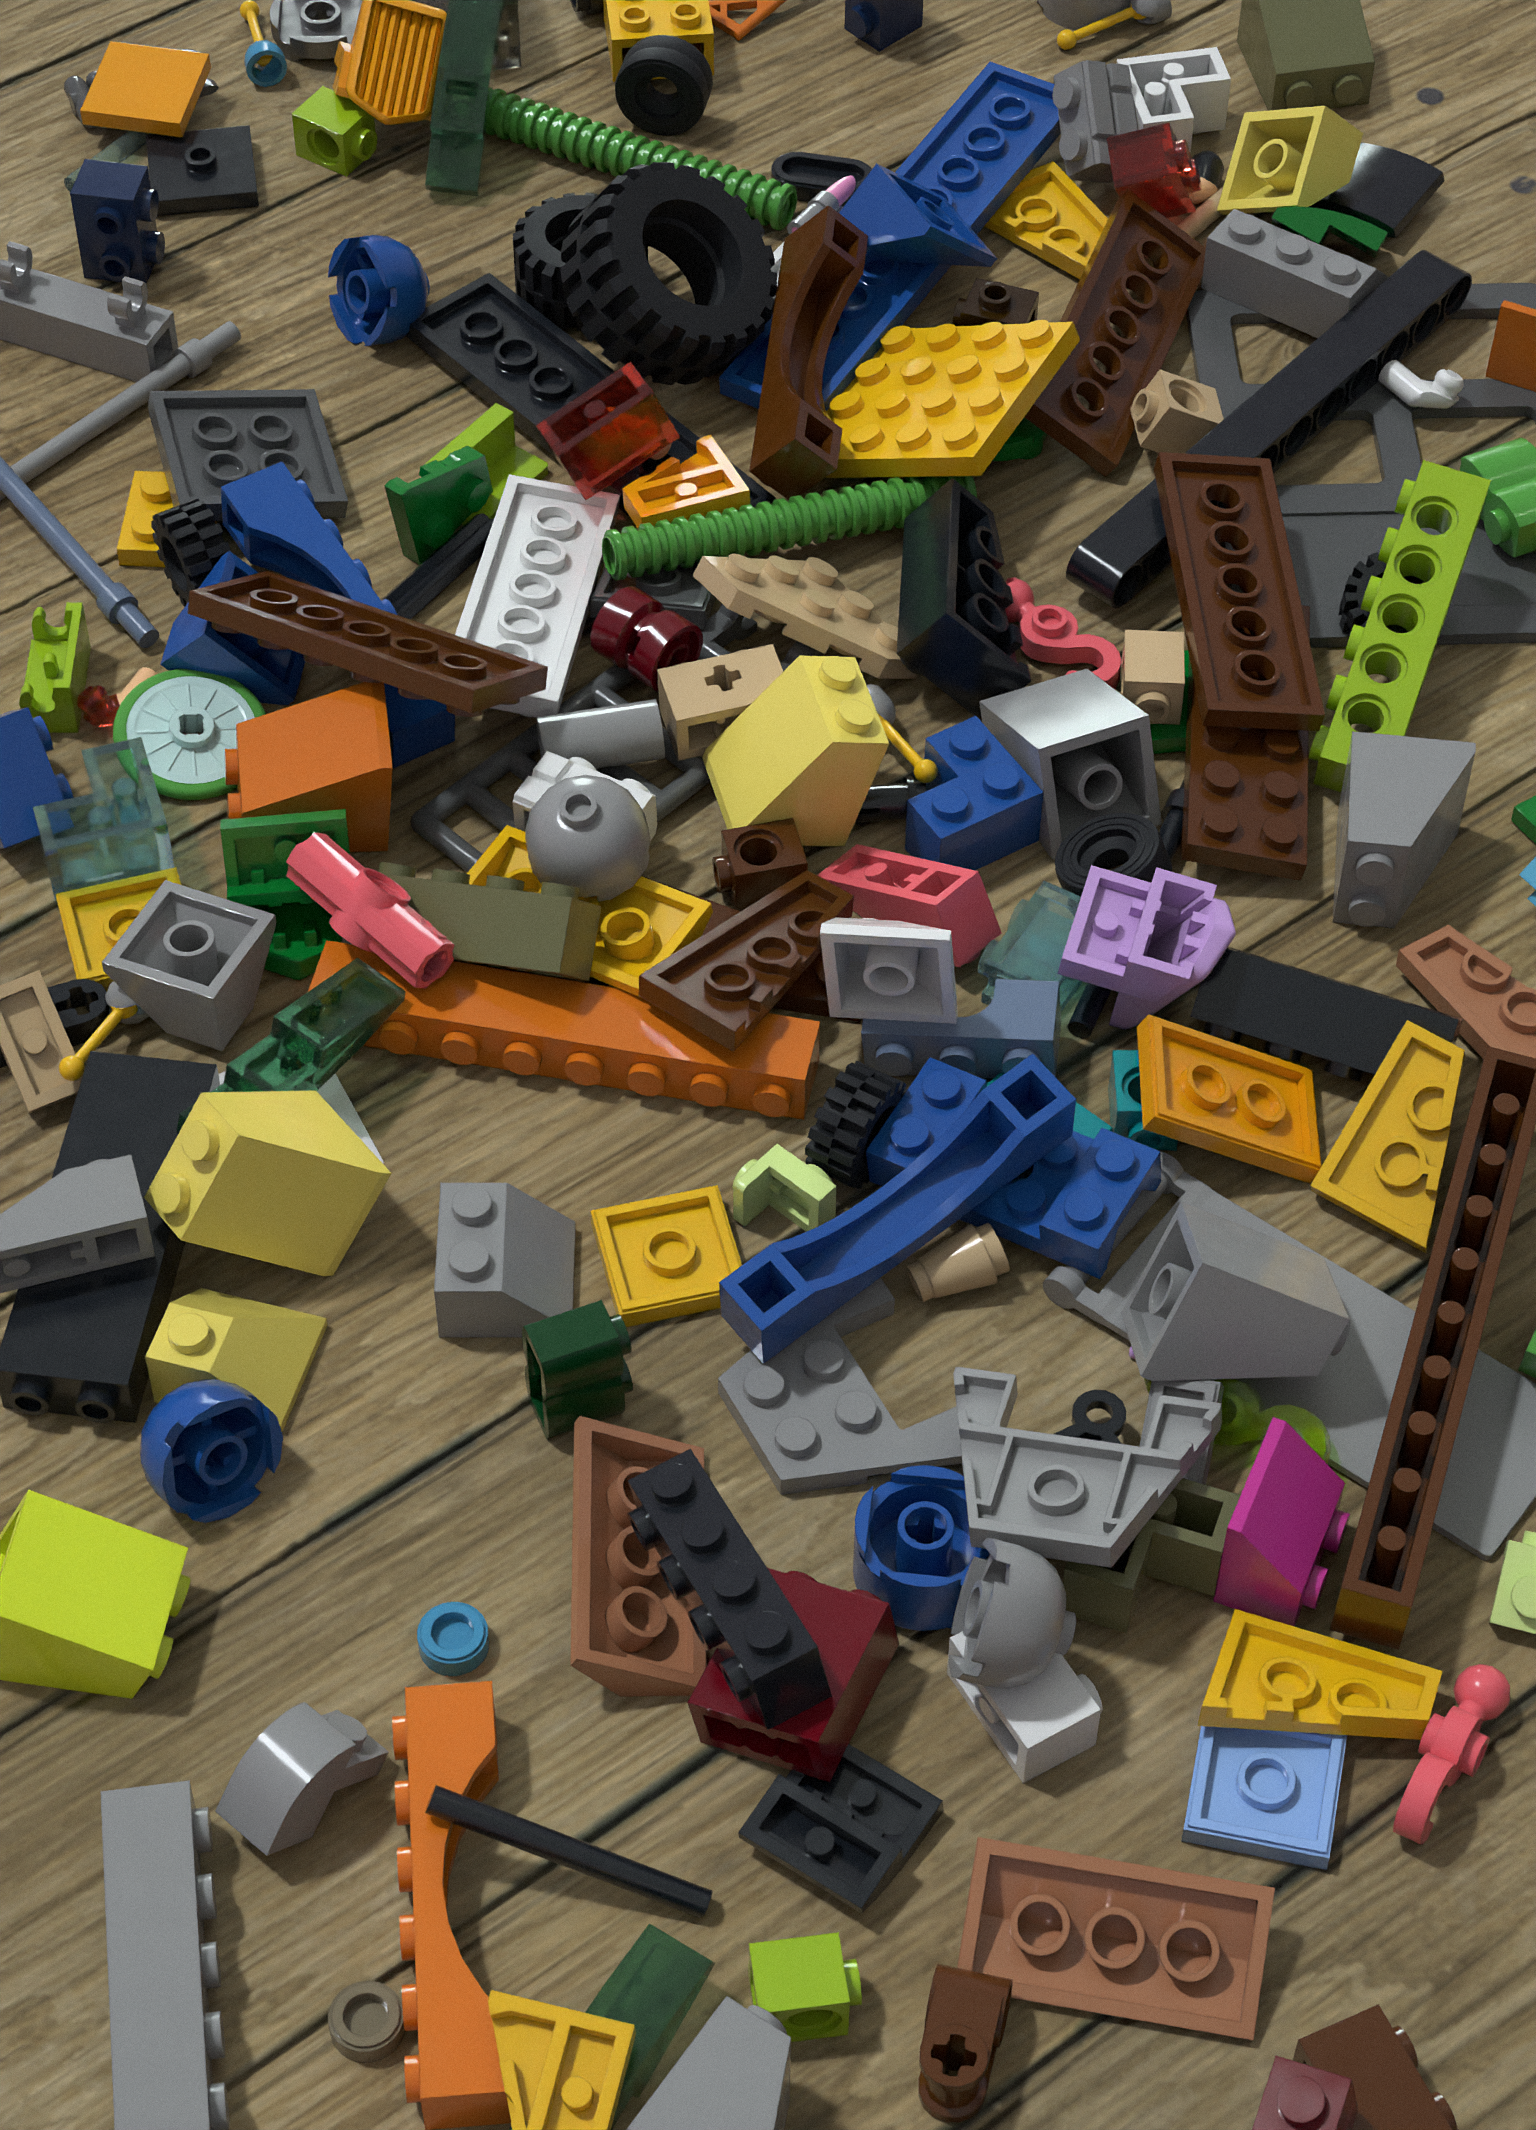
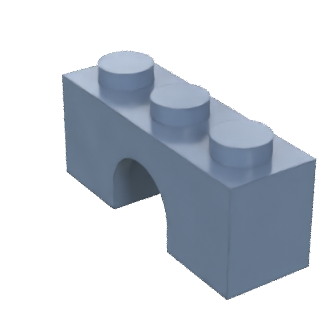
M996 979L994 996L991 1003L983 1011L975 1015L957 1017L956 1024L863 1018L861 1037L864 1063L889 1076L918 1075L929 1057L977 1077L994 1078L999 1073H1007L1028 1056L1034 1054L1056 1077L1061 1031L1059 981Z

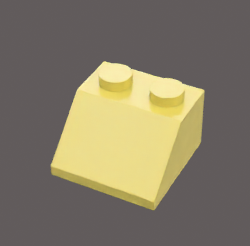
M1327 106L1244 113L1217 211L1222 215H1228L1233 209L1243 213L1275 212L1280 207H1309L1350 183L1363 133Z

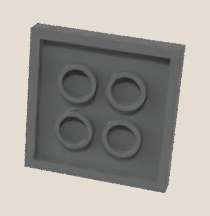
M315 389L150 391L148 411L173 507L199 498V501L202 500L206 503L207 509H211L215 521H223L221 486L282 461L296 481L302 479L308 485L314 498L315 508L323 519L345 518L348 499Z

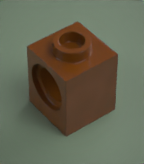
M793 818L721 830L722 856L713 857L712 859L717 890L719 893L728 892L733 909L738 911L746 909L808 870V862Z

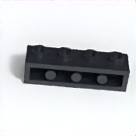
M1231 947L1225 950L1211 973L1201 982L1190 1016L1206 1021L1203 1033L1234 1043L1240 1042L1242 1033L1266 1040L1263 1052L1294 1062H1300L1303 1052L1327 1059L1324 1071L1359 1082L1364 1071L1376 1074L1407 1020L1454 1045L1463 1019Z
M689 1449L628 1480L637 1507L627 1513L630 1524L645 1551L655 1547L662 1558L657 1562V1565L675 1600L685 1596L691 1605L692 1610L688 1611V1616L704 1648L708 1651L716 1647L724 1661L720 1662L719 1666L736 1700L740 1703L748 1698L766 1729L770 1730L832 1697L817 1645L692 1450Z

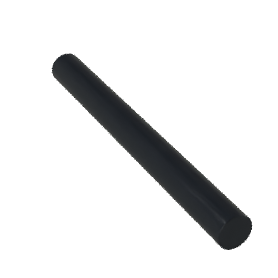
M435 1785L425 1813L701 1919L704 1917L712 1897V1890L438 1785Z

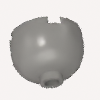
M590 775L563 779L548 788L530 811L525 828V840L532 872L541 885L542 882L577 887L580 889L579 897L597 896V900L600 902L613 899L633 887L648 866L650 858L648 850L651 838L645 813L628 789L610 779Z
M986 1538L982 1545L990 1553L988 1560L973 1557L959 1594L951 1634L956 1635L963 1631L966 1640L963 1658L949 1654L951 1677L983 1686L999 1688L1025 1685L1047 1669L1055 1653L1061 1655L1067 1653L1075 1632L1076 1615L1074 1612L1066 1610V1591L1056 1568L1042 1555L1016 1544Z

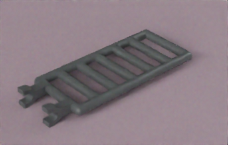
M722 604L719 611L708 618L705 629H700L703 633V645L698 659L702 660L729 654L730 652L725 650L724 647L734 639L744 640L757 631V622L752 618L748 619L727 609ZM797 641L780 664L784 671L799 655L821 656L824 653ZM613 665L564 701L560 706L558 714L629 703L615 692L633 680L634 677L628 669ZM536 723L411 816L410 825L412 829L467 873L481 857L482 853L442 822L467 804L502 831L506 825L515 828L513 809L490 793L487 788L508 772L513 773L523 782L528 775L532 776L533 769L538 762L530 756L539 750ZM663 727L665 759L684 773L662 790L627 764L596 769L598 772L620 781L627 778L634 779L643 784L651 794L656 795L657 823L710 783L702 756L678 761L668 732Z

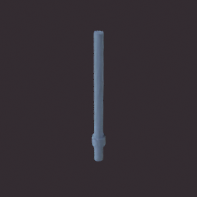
M0 456V490L97 597V607L111 623L121 624L142 648H148L155 644L159 638V632L138 610V600L124 584L114 583Z

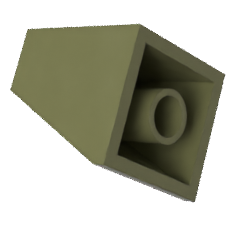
M1242 0L1237 43L1268 111L1314 106H1327L1331 109L1369 104L1375 60L1360 0Z

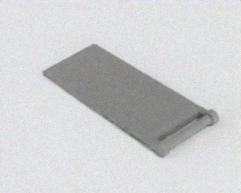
M1160 1152L1161 1183L1156 1191H1141L1117 1230L1111 1253L1162 1194L1173 1193L1180 1197L1174 1206L1099 1294L1085 1285L1092 1277L1091 1275L1068 1265L1056 1267L1044 1280L1043 1290L1056 1305L1065 1309L1075 1308L1097 1323L1110 1328L1129 1340L1121 1312L1180 1202L1319 1256L1322 1255L1218 1194L1208 1185L1184 1172L1181 1164L1171 1155ZM1324 1257L1350 1318V1329L1343 1348L1337 1355L1329 1356L1319 1376L1210 1380L1223 1384L1224 1392L1222 1399L1269 1427L1273 1417L1286 1421L1327 1464L1368 1488L1415 1311ZM1478 1349L1432 1529L1480 1559L1489 1561L1536 1499V1383Z

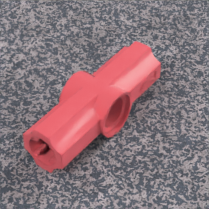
M314 832L307 840L295 846L286 861L288 864L286 876L332 915L329 924L341 937L356 947L376 953L415 988L426 989L436 979L444 976L454 961L452 954L455 945L408 905L411 897L405 889L386 875L362 866L326 834Z

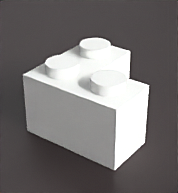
M1213 47L1117 59L1116 64L1129 65L1131 91L1134 100L1142 169L1137 171L1138 175L1189 168L1192 134L1225 129L1231 78L1218 48Z

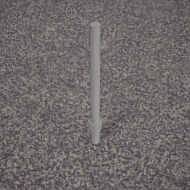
M228 321L201 340L192 338L174 351V358L10 467L25 484L147 403L150 391H165L184 377L194 378L212 366V358L241 339L239 329L234 323ZM0 490L1 501L6 497V495Z

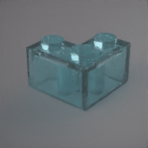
M141 737L81 750L90 794L33 807L42 854L55 900V894L174 868L166 818Z

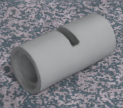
M656 699L536 717L541 758L547 751L566 759L580 757L590 762L596 769L665 759L663 729Z

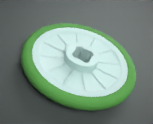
M174 669L146 679L132 689L125 697L115 716L113 741L116 753L126 771L146 788L176 799H209L237 789V785H226L225 749H236V724L265 715L266 713L256 696L243 684L232 678L189 669Z

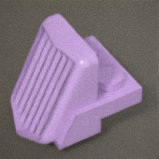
M1091 865L1057 974L1117 991L1118 996L1109 1025L1120 1029L1133 1028L1140 1024L1148 1014L1153 1015L1208 977L1236 935L1229 906L1225 901L1214 898L1217 885L1156 867L1152 883Z

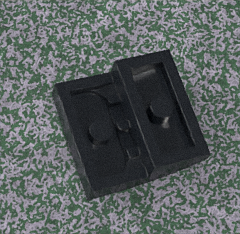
M1361 142L1350 183L1309 207L1353 216L1387 231L1388 238H1397L1445 180L1442 171L1416 157L1387 147Z
M848 1744L830 1782L807 1776L793 1769L786 1778L778 1774L739 1830L738 1835L740 1839L858 1912L863 1913L892 1882L944 1812L943 1800Z

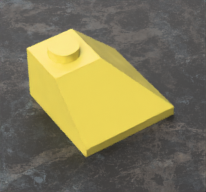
M203 1288L169 1303L145 1355L154 1402L159 1403L166 1394L185 1383L205 1379L230 1382L248 1390L277 1416L281 1431L283 1432L328 1326L327 1318Z

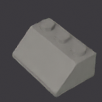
M1233 209L1207 237L1201 288L1319 338L1389 276L1377 268L1355 260L1348 255L1331 250L1305 239L1303 236L1293 234L1260 220L1253 215Z

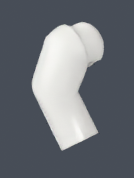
M1397 360L1388 362L1379 374V382L1411 407L1447 409L1459 401L1457 394L1464 387L1463 378L1452 370H1439L1432 382L1420 379Z

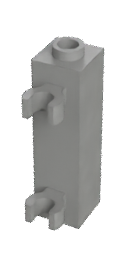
M8 242V261L0 260V340L138 382L174 358V351L178 348L173 311L147 304L148 289L145 282L125 276L122 279L123 296L32 269L33 257L31 249L28 246L15 242Z

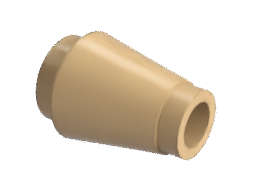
M970 1223L917 1259V1262L906 1266V1271L914 1291L923 1303L932 1298L936 1299L997 1284V1276L1010 1271L1004 1249L992 1226L986 1223L974 1228Z

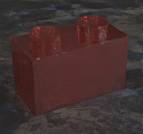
M1170 123L1106 138L1114 187L1119 197L1129 189L1166 218L1196 211L1193 192L1202 190L1197 162L1195 159H1191L1187 140H1177Z
M631 362L536 425L563 470L585 500L610 486L621 476L648 458L656 455L661 449L680 437L656 395Z

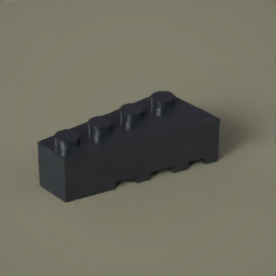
M952 478L904 520L896 654L908 670L916 675L922 674L972 715L977 716L982 722L979 701L1024 688L1031 682L1028 666L1022 662L1017 663L1015 651L1023 646L1020 628L1008 623L1006 608L1014 602L1010 586L1006 584L998 571L1005 562L994 513Z

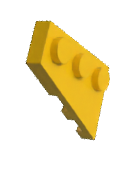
M1052 161L1030 170L985 224V227L1080 279L1108 218L1065 172Z
M1407 1020L1311 1183V1191L1427 1253L1465 1059V1050Z
M1235 1609L1201 1707L1197 1726L1421 1740L1430 1719L1443 1671Z

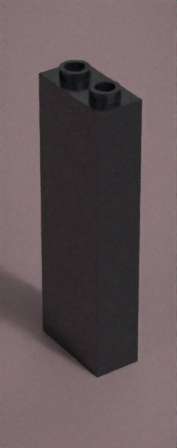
M90 1051L52 1178L66 1169L83 1166L95 1160L131 1155L147 1214L155 1256L18 1289L0 1347V1397L3 1408L15 1409L27 1415L54 1413L80 1416L95 1423H108L112 1420L136 1423L149 1377L145 1355L167 1310L185 1246V1241H181L145 1200L144 1196L200 1093L221 1092L216 1064Z

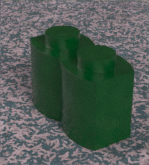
M600 1300L523 1326L522 1342L527 1363L525 1366V1381L528 1397L546 1439L574 1430V1422L579 1416L601 1421L624 1413L625 1393L633 1391V1383L623 1355L631 1353L632 1347L627 1328L619 1314L609 1316L603 1301Z

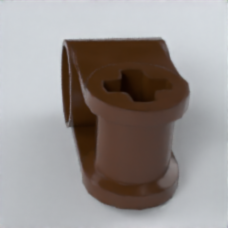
M937 1964L927 2004L925 2030L920 2046L919 2059L921 2072L918 2096L923 2108L932 2117L943 2122L959 2123L972 2118L981 2110L986 2099L997 2047L1000 2048L1004 2036L1013 1979ZM949 2071H958L957 2076H948Z

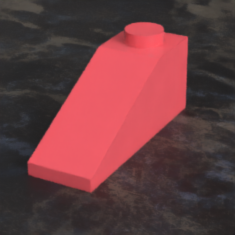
M856 844L817 874V876L854 896L853 911L862 918L903 921L951 930L954 966L961 967L974 961L979 957L984 947L1002 934L979 871Z

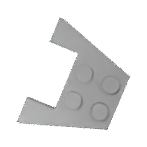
M881 1277L764 1364L750 1350L718 1378V1393L780 1495L866 1484L868 1476L893 1473L910 1466L929 1465L939 1467L962 1464L957 1407L944 1411L904 1430L899 1429L841 1339L844 1335L894 1314L895 1298Z
M955 1367L953 1376L971 1547L986 1549L982 1543L986 1538H993L1022 1546L1042 1555L1044 1558L1112 1568L1220 1431L1222 1425V1403L1159 1395L1145 1445L1139 1447L1007 1428L1018 1395L1016 1375Z

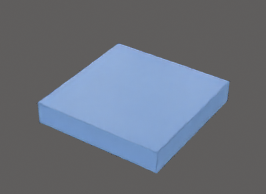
M1201 1726L1181 1841L1327 1870L1347 1735Z

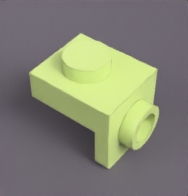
M779 1144L772 1147L759 1160L752 1159L739 1170L732 1186L733 1218L743 1226L748 1225L769 1205L806 1232L821 1226L836 1216V1185L831 1181L830 1177L818 1166L805 1164Z
M1525 1530L1522 1543L1512 1540L1506 1542L1503 1554L1504 1560L1489 1623L1536 1635V1532Z

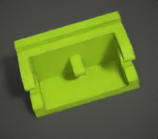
M66 602L64 623L66 625L63 627L50 626L45 621L46 613L44 609L37 607L32 618L34 640H31L25 682L20 692V709L29 707L32 718L41 716L49 733H79L91 651L83 602Z

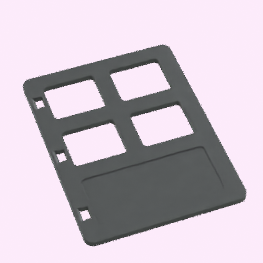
M1472 284L1466 300L1449 320L1498 319L1500 307L1504 300L1536 309V284ZM1199 290L1194 293L1186 311L1196 381L1216 389L1223 418L1225 419L1264 385L1247 384L1240 379L1231 326L1236 324L1281 322L1207 290ZM1463 379L1464 387L1457 394L1459 401L1455 405L1447 409L1423 408L1407 405L1378 381L1334 421L1364 420L1371 425L1382 481L1379 483L1276 485L1301 605L1310 606L1311 648L1347 646L1350 631L1342 633L1339 625L1342 615H1338L1349 575L1352 576L1354 567L1360 561L1366 565L1368 555L1376 552L1379 554L1388 527L1398 530L1400 528L1404 515L1394 511L1405 479L1416 482L1422 465L1413 420L1426 418L1525 416L1533 419L1536 424V392L1495 379ZM1479 519L1437 645L1536 643V550L1517 557L1510 556L1499 544L1496 545L1491 542L1485 531L1484 521ZM1422 528V529H1421L1422 531H1424V532L1427 533V534H1431V535H1439V534H1441V533H1439V532H1438L1437 530H1435V529H1431V528ZM1222 542L1223 548L1235 551L1230 543ZM1228 584L1231 590L1244 593L1239 585Z

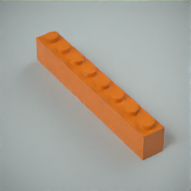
M326 940L306 995L311 1037L325 1039L331 1043H349L385 1049L400 1055L414 1054L444 1059L459 1065L474 1064L510 1070L519 1075H540L569 1080L584 1086L599 1085L629 1090L644 1096L659 1095L689 1100L704 1106H724L759 1112L769 1117L784 1116L805 1119L819 1064L820 1021L767 1013L733 1052L645 999L619 988L456 961L452 962L443 977L436 979L426 989L415 988L376 953L365 951L353 944Z

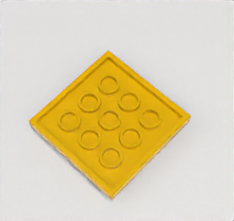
M1036 320L1026 324L989 322L976 326L943 324L927 328H910L909 326L902 325L888 330L880 339L882 347L872 359L863 362L856 368L854 380L841 394L833 398L829 404L830 408L827 410V413L831 420L842 428V437L837 470L826 478L981 476L1079 343L1080 338L1074 323H1049L1046 320Z

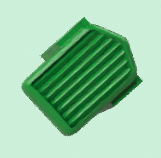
M346 809L221 820L220 831L227 882V900L275 914L276 927L264 969L295 980H301L315 973L326 940L342 942V937L329 924L332 915L286 876L288 872L286 861L295 846L307 840L314 832L326 834L350 854Z

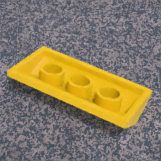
M509 825L504 827L467 873L470 875V885L486 886L487 876H500L524 881L523 891L541 893L542 885L532 872L529 862L525 832ZM642 876L633 887L613 899L598 902L597 896L579 897V900L601 906L590 977L638 996L639 975L703 935L713 913L712 904Z

